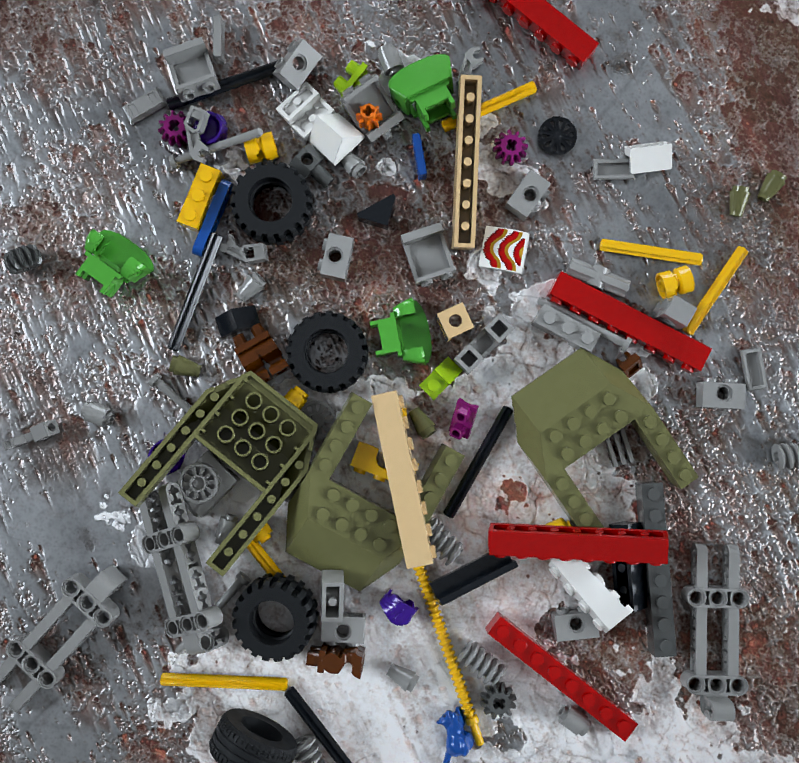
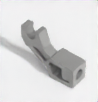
M479 46L469 48L464 54V60L456 80L457 89L461 75H473L471 74L472 70L483 64V58L476 59L473 56L480 53Z
M191 105L183 123L190 150L189 154L195 161L206 164L207 160L201 158L200 154L202 151L210 153L211 150L201 141L200 135L205 132L210 114L203 109ZM194 119L199 121L197 129L191 127L193 126Z
M227 234L228 241L226 243H223L222 237L219 246L221 252L234 256L249 265L269 261L267 245L264 243L247 244L241 248L232 234ZM254 250V258H249L247 252Z
M56 419L41 422L31 427V432L3 442L5 451L33 441L37 443L59 434L60 430Z

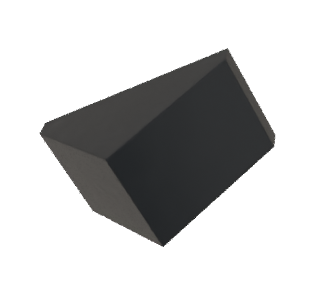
M392 194L358 212L357 218L359 222L388 230L396 203L395 195Z
M255 305L233 308L215 318L221 338L248 330L257 323L261 324Z

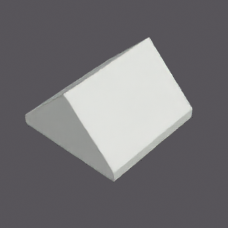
M339 113L316 115L308 141L336 166L365 136Z

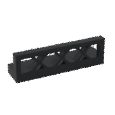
M487 553L428 584L437 603L443 606L519 566L510 556L497 558Z

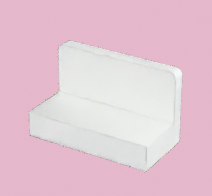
M661 141L624 146L625 155L629 156L631 174L672 168V143Z

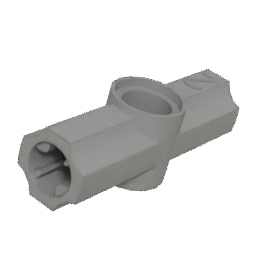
M573 257L565 272L599 291H606L621 298L625 297L631 282L628 279L610 273V270L603 266L590 265Z

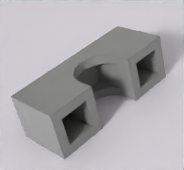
M547 304L540 307L531 324L549 335L553 334L566 340L569 346L577 350L583 348L590 353L601 333Z
M499 313L453 361L467 375L470 374L515 328Z

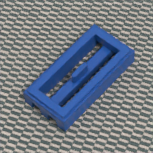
M416 133L412 134V146L418 180H425L427 178V169L421 135Z

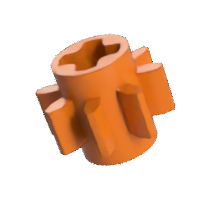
M370 103L359 106L360 113H356V120L359 121L360 128L364 127L368 131L379 128L378 121L383 120L382 113H379V106H373Z

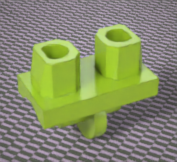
M351 60L345 68V71L351 75L350 79L347 81L342 76H338L334 81V87L341 97L345 89L350 86L355 88L360 84L359 79L368 74V65L364 62L360 65Z

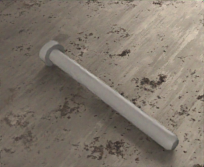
M256 128L207 145L211 150L210 153L202 151L200 157L261 137L263 130ZM189 152L179 156L175 153L169 155V162L173 169L180 168L182 163L194 160Z
M539 297L537 301L539 305L547 304L601 333V337L621 346V350L626 352L632 341L631 338L627 337V339H624L544 297Z
M156 373L149 380L148 384L152 387H158L187 412L192 405L161 380L162 375Z
M240 571L236 575L237 580L214 606L222 610L243 585L247 586L251 582L250 578ZM183 641L176 647L175 652L178 655L183 654L186 650Z

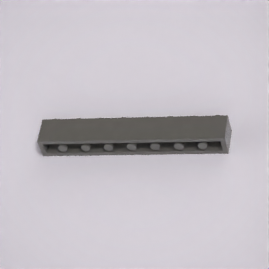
M635 482L638 522H641V529L667 530L663 482ZM668 552V564L653 566L649 563H644L648 608H645L648 651L655 658L677 656Z

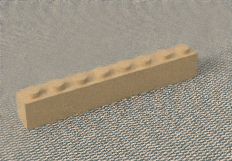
M461 75L458 81L451 250H473L475 248L482 76Z
M396 390L373 395L371 399L406 568L410 569L433 564L434 558H437L435 545L430 544L429 536H432V529L430 523H426L424 516L428 514L426 502H422L420 493H423L421 480L416 478L415 472L419 471L416 458L412 459L411 450H414L412 437H408L406 431L410 426L408 417L403 416L402 408H405L403 395H399Z

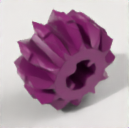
M171 110V116L164 114L165 121L159 120V124L162 127L158 129V132L162 135V140L164 142L168 141V144L172 147L175 143L178 147H181L183 141L188 144L185 125L183 124L186 118L185 114L182 111L176 114L173 110Z
M509 129L507 135L501 132L499 138H495L494 144L496 146L493 147L492 151L497 153L495 155L496 160L502 158V165L508 161L511 167L514 161L520 164L521 158L526 157L527 153L525 150L528 149V144L523 143L526 139L525 136L518 137L519 131L512 135V131ZM507 145H509V147L513 146L514 150L511 151L510 149L509 151L508 149H506Z

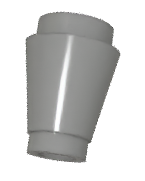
M349 152L340 161L349 176L355 179L361 177L367 169L365 162L352 152Z
M254 271L247 276L236 295L240 300L246 302L263 290L267 282Z
M395 664L391 665L386 674L404 691L408 690L409 692H412L419 679L416 672Z

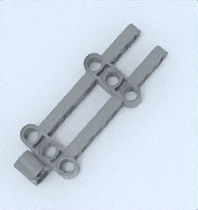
M169 482L161 485L159 494L153 490L147 497L150 498V501L148 502L146 499L139 507L147 534L142 539V547L146 553L153 556L169 616L164 625L165 632L170 638L182 637L186 652L190 655L210 652L225 645L229 640V631L223 625L218 626L223 622V613L219 607L213 606L195 543V540L200 536V529L195 522H189L179 485L175 482Z
M694 543L691 548V584L684 586L681 590L683 601L690 604V670L682 672L680 683L691 694L700 695L701 711L710 721L733 722L736 716L735 706L728 696H742L746 694L749 688L747 680L739 675V609L745 608L750 600L748 593L740 589V551L738 545L725 544L723 546L722 585H708L706 544ZM696 591L697 597L691 601L690 595ZM718 592V598L712 601V594ZM738 592L739 598L734 602L733 596ZM707 608H722L721 670H707ZM696 678V683L693 686H689L690 680ZM717 679L716 685L711 687V681ZM738 679L737 686L732 687L733 681Z
M113 564L101 571L92 581L83 573H76L64 580L61 584V592L64 596L30 634H20L7 643L5 650L8 658L0 666V685L18 666L32 679L9 704V707L16 713L41 688L50 689L65 676L63 663L96 627L105 628L119 617V607L109 597L117 592L128 578ZM73 582L76 583L77 589L73 586ZM88 596L92 598L93 604L89 601ZM75 605L87 619L52 656L39 642L67 611ZM104 612L109 615V618L105 617Z

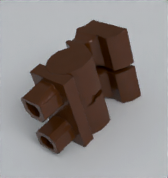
M260 323L250 328L254 335L253 339L247 341L243 333L233 337L236 346L234 351L246 372L252 371L267 383L273 379L272 376L276 378L291 369L271 333L265 330ZM262 360L270 365L269 370L266 369L265 363Z
M323 642L322 646L311 645L310 650L307 652L306 665L316 666L318 673L327 671L331 674H338L346 663H351V673L354 677L361 679L366 647L346 645L345 649H343L340 645H326V642Z

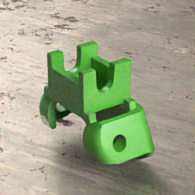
M436 54L418 60L399 70L389 80V90L394 104L404 114H411L413 118L418 117L426 132L431 131L429 124L448 115L453 120L457 118L454 108H456L455 100L451 95L454 93L450 57L448 55Z
M92 229L86 238L84 248L86 250L85 255L88 257L78 269L76 275L87 281L93 277L104 285L99 292L112 298L123 282L127 284L130 281L136 283L154 272V264L141 248L124 236L109 230L98 232Z
M409 298L393 307L390 318L370 321L371 329L378 328L382 350L375 351L376 357L397 354L398 358H402L403 362L426 365L429 362L432 351L429 325L421 305L414 301L413 298Z

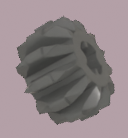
M31 244L9 250L3 257L4 264L11 274L30 271L40 266L43 262L40 250H38L36 245Z
M501 682L499 687L497 683L493 688L486 685L487 693L481 692L480 694L481 698L484 699L480 701L481 707H485L484 713L486 715L491 713L492 719L499 715L500 719L503 720L504 713L511 716L510 709H516V704L513 702L516 700V695L511 694L513 689L510 686L505 688L504 682ZM496 698H498L499 700L501 699L502 702H501V703H499V702H497V701L495 702L494 699H496Z

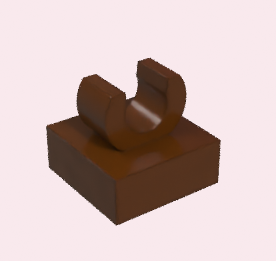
M626 351L624 352L626 358L624 362L618 358L615 360L619 369L630 378L642 369L643 366L641 358L636 353L631 355Z

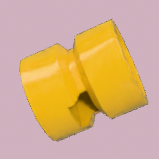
M272 131L263 133L259 138L243 142L250 165L262 162L264 158L267 161L279 158Z
M686 265L673 269V272L667 270L657 273L655 277L656 287L662 299H668L677 295V292L680 295L694 291L695 288L693 274Z

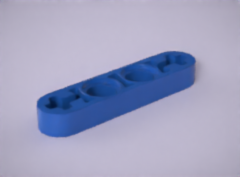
M222 179L219 183L194 242L192 254L202 257L210 233H215L231 197L234 183Z

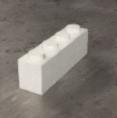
M553 558L548 564L550 573L564 583L565 591L570 596L574 595L579 601L578 606L584 613L590 614L594 619L592 622L598 630H603L607 633L634 611L629 605L624 607L620 603V595L615 590L607 589L604 579L599 574L589 571L591 567L587 562L575 559L561 561L560 559Z

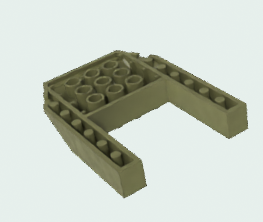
M579 348L511 396L514 408V422L516 423L517 443L574 526L604 528L565 468L629 423L632 424L673 486L683 489L699 478L654 408L625 373L583 348Z
M249 371L237 378L230 379L223 384L205 390L118 493L132 505L139 508L196 440L262 492L206 562L208 566L223 577L308 472L318 424L255 373Z
M351 392L309 465L308 472L300 481L288 503L285 552L320 571L343 570L344 583L361 591L396 567L404 558L395 513L331 478L372 405L371 402ZM443 443L421 480L423 493H420L422 502H426L428 514L424 515L426 523L429 522L465 457Z

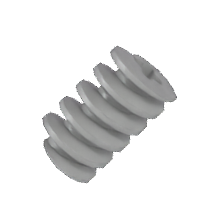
M799 442L797 444L781 443L780 445H772L771 456L779 470H784L785 465L789 470H792L794 466L796 469H799Z
M434 518L429 522L432 529V536H429L430 544L435 545L436 553L441 551L440 560L445 557L448 558L445 563L447 566L461 554L463 544L461 542L454 544L457 538L455 536L448 538L450 531L442 532L444 525L436 526L438 519Z
M472 640L465 645L457 659L458 662L465 659L464 667L466 668L471 664L470 672L473 673L478 670L477 678L485 676L483 683L487 684L491 681V686H494L500 680L506 670L504 664H499L497 658L492 659L493 655L491 653H486L484 647L479 648V643H472Z
M307 734L295 739L298 749L297 753H299L294 759L295 762L325 763L321 759L322 753L318 751L319 744L315 743V735Z

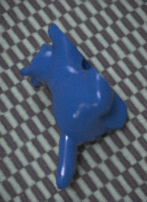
M458 706L455 712L447 710L437 720V724L443 725L447 731L446 753L443 763H450L451 757H465L474 745L473 734L464 730L465 719L461 707Z

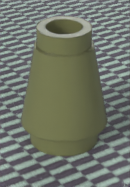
M777 170L767 173L757 197L768 203L786 184L785 180L787 177Z
M732 186V190L729 191V216L742 217L751 195L749 187Z
M173 355L169 372H173V375L199 377L202 365L181 355Z
M419 407L409 412L415 430L422 439H426L437 431L435 428L436 424Z

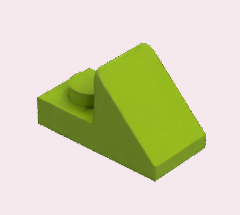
M447 357L419 387L432 400H435L463 370L452 359Z

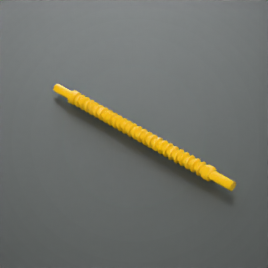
M425 566L415 567L413 570L416 571L415 576L419 577L417 581L421 583L419 587L423 589L421 590V593H424L423 599L427 600L425 605L429 606L427 610L431 612L429 616L432 617L431 622H434L435 634L439 635L437 639L441 641L439 645L442 646L441 651H444L443 657L447 658L445 663L449 664L447 668L450 669L449 674L452 675L453 686L457 687L455 692L459 693L457 698L461 699L459 701L462 704L461 709L465 710L463 715L466 716V724L470 726L476 746H481L484 744V740L478 726L479 719L477 714H474L476 710L472 708L474 704L470 702L471 697H468L469 691H466L467 685H464L466 681L462 679L461 668H458L459 662H456L457 656H454L455 651L452 650L451 639H448L447 627H444L443 616H440L439 604H436L437 600L434 598V594L428 584L431 582L428 581L429 575H426L427 570H424Z

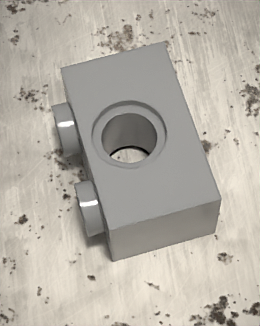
M304 39L293 40L286 49L288 53L284 58L281 57L274 66L276 69L272 73L290 90H298L322 57ZM294 58L299 62L297 69L292 64Z
M531 169L509 198L504 208L523 222L527 217L532 219L539 209L536 207L540 200L544 202L550 194L548 188L551 183ZM531 193L534 196V200H526L524 194Z
M329 233L328 238H324L322 250L325 253L323 259H319L317 267L321 277L346 282L355 243L354 238ZM333 253H339L341 259L337 262H332L330 256Z
M674 295L657 303L653 310L655 313L653 318L675 330H679L688 326L697 307Z
M704 378V382H697L696 407L745 409L746 384L738 383L737 379H725V383L717 382V378ZM719 388H721L724 392V396L722 399H720L717 395V391Z
M322 570L321 622L343 621L344 572L343 570Z
M577 606V609L571 610L568 607L556 608V611L551 612L553 637L557 642L600 637L599 630L592 622L594 619L589 613H584L579 606ZM573 618H579V624L575 627H571V620Z
M343 612V621L322 622L321 642H326V645L331 646L338 645V643H347V646L358 647L360 644H364L366 613ZM346 625L349 628V632L341 634L338 631V627Z

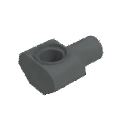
M310 143L289 163V166L297 169L298 173L302 174L305 179L311 175L324 188L328 187L334 180V177L320 165L325 157ZM303 158H309L312 161V164L305 165L302 163L301 160Z

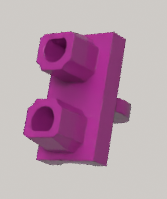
M459 398L449 427V435L458 440H461L462 437L468 439L479 406L469 404Z

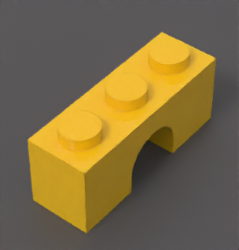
M200 163L177 219V222L182 227L199 233L208 212L210 200L215 195L221 180L225 178L220 170Z
M359 441L350 466L354 467L353 471L363 475L366 472L374 474L373 478L381 482H385L386 479L388 480L386 468L381 467L377 462L379 448Z

